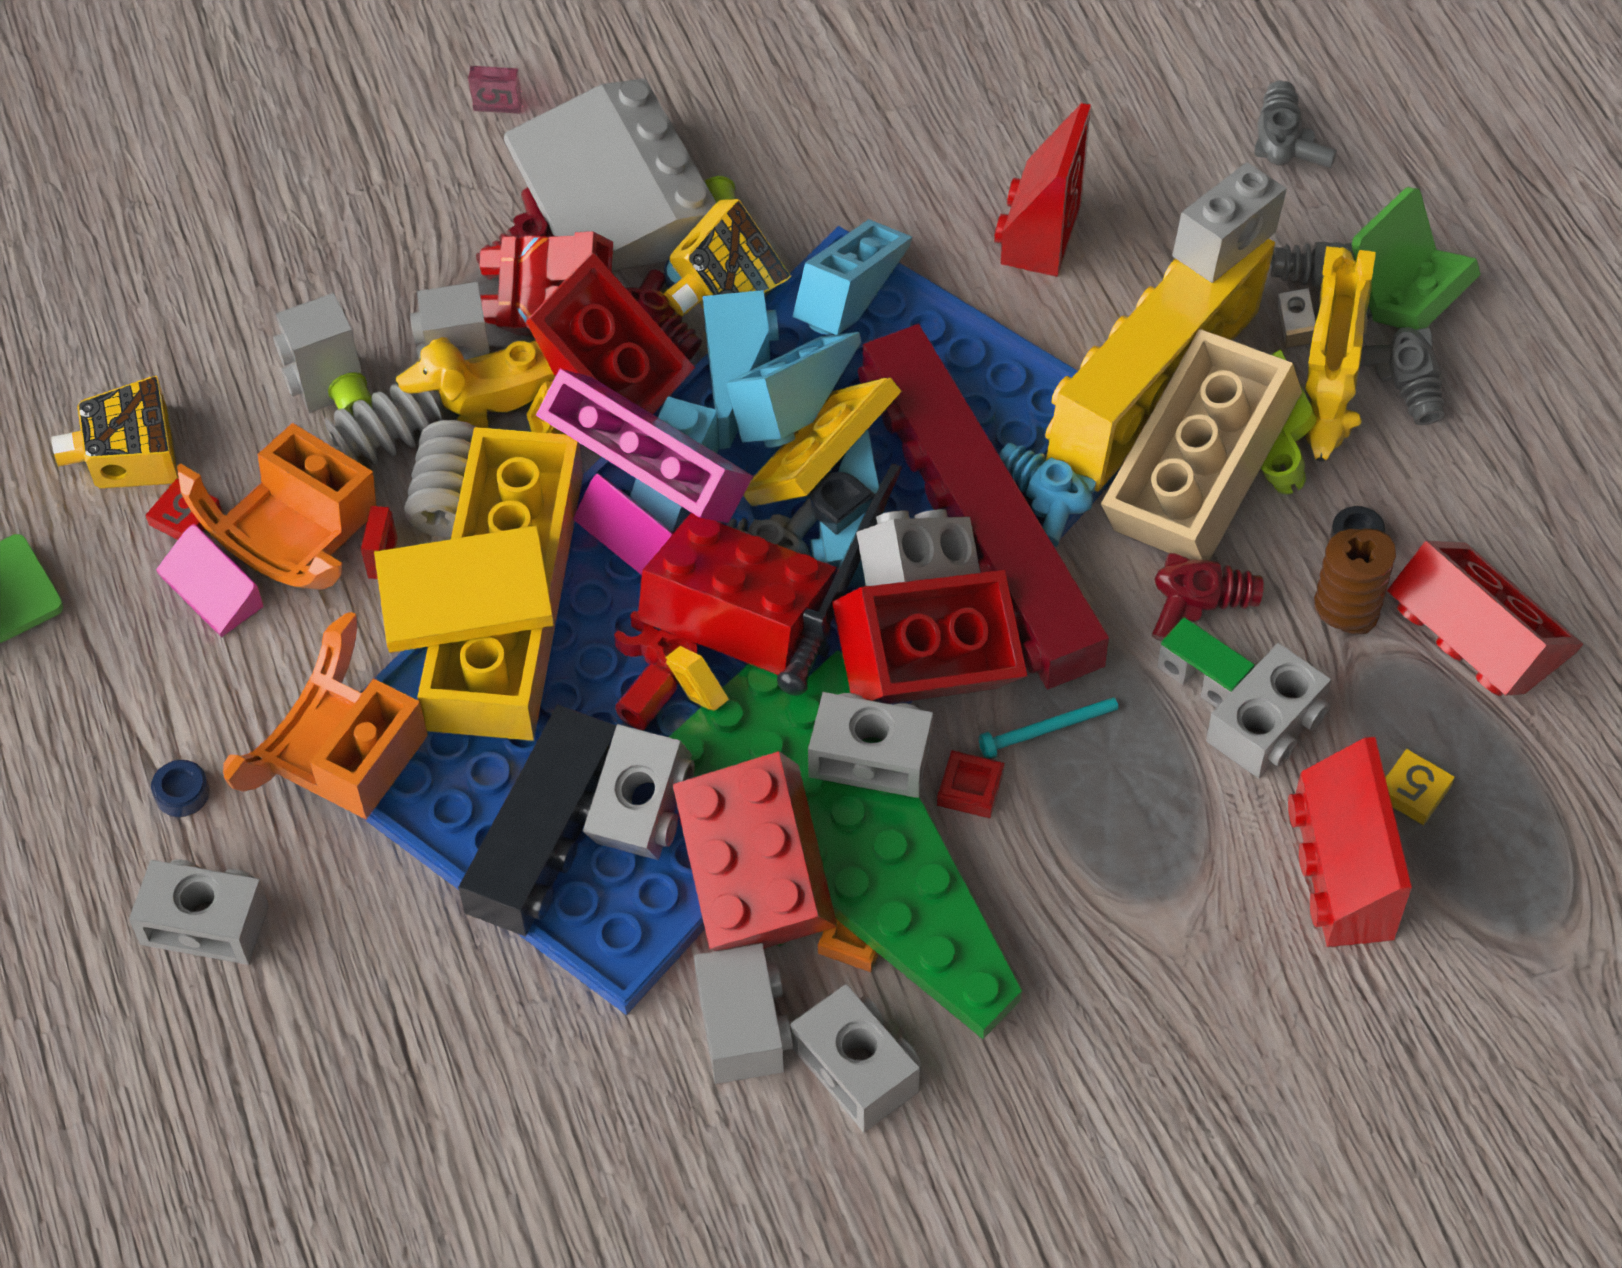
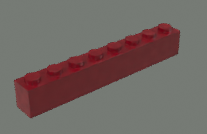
M920 324L864 343L863 366L858 368L860 382L863 384L883 378H891L902 391L883 411L881 417L890 434L897 433L903 443V455L912 472L919 471L923 477L926 495L934 510L945 509L947 517H970L980 573L1005 570L1026 669L1031 674L1037 672L1044 686L1049 690L1104 668L1109 643L1107 633Z

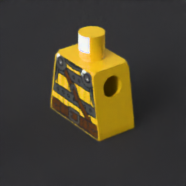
M739 199L720 200L671 253L669 257L670 262L682 279L665 291L664 295L668 299V305L675 310V313L684 316L698 304L704 310L703 296L764 290L765 293L787 281L791 275Z
M157 376L148 377L81 400L77 405L81 431L51 437L58 467L86 461L93 483L99 488L172 484L176 478L179 479L168 409Z

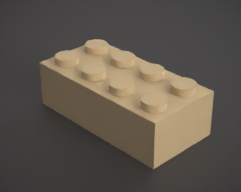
M1199 329L1101 502L1113 530L1168 553H1176L1191 560H1210L1302 394L1293 363Z

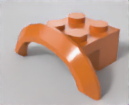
M294 423L290 424L258 453L261 483L226 515L220 511L208 494L201 475L182 463L177 466L182 496L190 510L210 535L251 568L275 581L294 587L323 590L333 586L342 575L343 563L331 555L368 521L371 506H376L373 471Z
M345 613L324 631L321 650L311 677L298 700L272 734L252 752L242 756L229 755L223 763V775L231 788L243 792L257 789L278 774L367 820L427 738L428 734L420 701L374 678L363 693L342 684L356 641L357 619L355 613Z

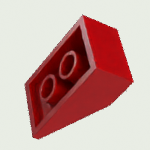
M1081 103L1027 160L1021 179L1013 177L1007 198V206L1011 207L1009 215L1000 214L994 237L995 243L1002 244L1000 264L1058 277L1082 205L1091 112L1090 104Z
M594 252L588 255L526 320L555 377L560 368L591 376L651 414L656 412L666 401L667 397L695 369V366Z

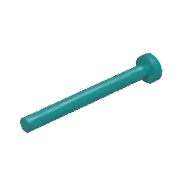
M1115 697L994 737H992L990 732L982 733L978 736L981 753L986 759L996 758L998 749L1119 709L1118 702Z

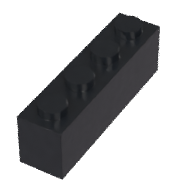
M557 704L458 886L464 914L525 937L534 920H542L545 917L553 899L554 891L552 886L560 872L567 873L576 857L578 842L576 840L585 826L616 725Z

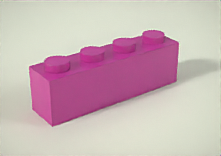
M560 368L536 414L537 417L699 518L729 523L753 478V475L591 376Z

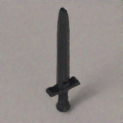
M891 464L857 531L877 525L876 517L884 512L902 470L901 466ZM855 533L818 611L807 608L803 614V637L790 664L777 676L778 686L789 695H802L808 690V675L818 655L823 657L828 655L831 622L835 616L832 602L845 595L861 561L857 533Z

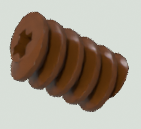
M1348 529L1338 532L1330 538L1325 549V557L1319 575L1320 579L1316 587L1317 592L1314 596L1315 611L1321 620L1331 627L1354 635L1367 634L1376 626L1396 558L1395 544L1389 534L1377 529Z

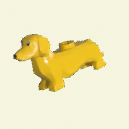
M1326 246L1320 308L1311 343L1305 386L1311 398V406L1316 416L1314 427L1305 436L1308 444L1311 445L1315 459L1320 462L1326 461L1332 451L1339 447L1345 438L1349 437L1353 428L1362 423L1360 415L1355 411L1347 410L1346 407L1356 394L1362 354L1364 322L1371 295L1376 252L1359 250L1357 261L1355 262L1351 251L1346 248Z
M441 337L432 340L428 346L421 350L419 361L397 376L396 384L406 393H422L437 390L444 407L460 415L457 421L467 422L479 428H488V411L509 412L522 407L535 399L544 381L553 382L555 376L536 340L532 342L517 341L510 344L506 349L465 360L460 350L448 338Z

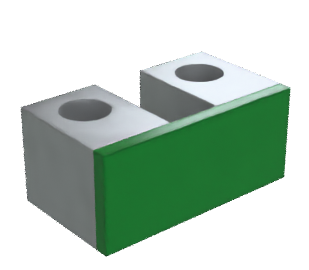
M1184 617L1162 640L1157 668L1182 685L1197 670L1205 674L1201 698L1217 708L1254 669L1255 664Z

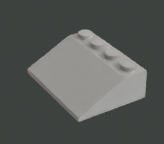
M646 78L601 84L504 134L503 140L554 236L575 235V232L594 231L614 241L612 271L667 262L671 253L716 204Z

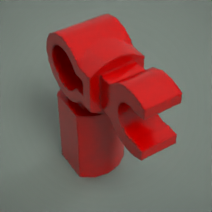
M633 611L630 615L631 625L635 630L640 631L641 634L630 637L621 631H617L614 634L615 646L626 656H644L646 663L649 665L616 703L615 710L622 721L643 731L676 692L677 685H680L666 663V656L679 646L696 654L698 652L695 642L662 629L659 631L654 626L637 620L638 611Z

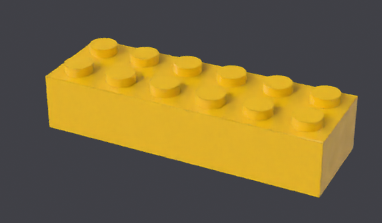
M1267 239L1213 283L1175 258L1167 268L1164 278L1156 288L1149 286L1140 297L1133 313L1129 317L1121 316L1114 324L1106 342L1101 347L1093 346L1086 354L1080 370L1072 378L1065 376L1056 387L1052 396V404L1056 405L1054 417L1045 434L1046 439L1049 440L1046 461L1052 457L1066 462L1076 474L1096 481L1095 491L1099 492L1123 465L1198 330L1202 329L1233 341L1258 313L1276 242Z
M474 427L451 539L537 525L554 626L428 646L417 696L421 704L427 731L534 741L575 522L573 518L577 511L584 473L580 443L568 435Z

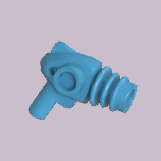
M1008 443L1000 452L999 457L1016 485L1018 484L1019 490L1022 493L1026 492V496L1033 501L1031 508L1033 513L1045 518L1042 528L1053 546L1057 547L1069 514H1082L1092 508V493L1095 490L1096 481L1076 474L1064 461L1056 460L1052 457L1045 461V455L1042 453L1035 455L1031 450L1026 452V447L1023 445L1016 446L1013 443Z

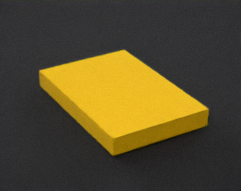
M883 378L833 391L814 422L794 433L795 440L782 445L756 473L743 495L751 506L807 496L902 391L891 378Z
M537 525L374 552L389 653L554 626Z

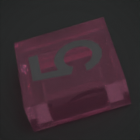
M470 67L468 80L473 111L520 114L522 94L517 68Z

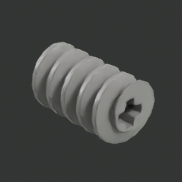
M395 383L390 388L391 400L383 392H375L371 398L372 408L363 400L355 401L353 404L354 417L345 409L340 408L334 414L335 426L325 417L326 428L335 449L357 462L358 456L363 454L373 465L378 464V447L382 446L394 457L397 455L395 439L401 438L410 448L415 447V430L419 429L422 432L432 422L442 420L433 395L430 391L406 393Z
M441 420L431 423L423 429L419 438L420 446L415 456L416 463L411 474L412 481L408 487V498L404 505L405 518L420 532L438 537H450L452 535L473 430L476 426L457 420Z

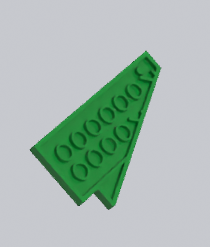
M837 650L808 678V690L798 696L789 695L780 689L777 683V674L748 664L722 688L729 698L727 702L715 711L708 710L702 706L669 736V738L680 740L692 754L690 760H693L695 764L693 778L778 751L797 763L802 776L835 918L981 1039H984L1021 1001L1022 989L920 797L915 798L809 777L808 747L822 693L826 692L837 695L851 693L843 653ZM868 737L862 739V741L866 743H878L882 741L881 739L875 737Z

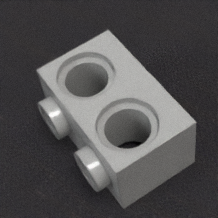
M939 509L916 514L915 519H910L908 511H894L878 515L876 517L877 525L856 532L866 586L980 573L970 517H947V511Z
M1277 643L1211 713L1206 742L1259 779L1272 764L1279 767L1289 758L1296 747L1297 736L1305 728L1313 731L1325 718L1330 708L1326 698L1331 679L1280 643ZM1289 693L1298 698H1287L1281 694ZM1247 729H1259L1265 732V734H1254Z

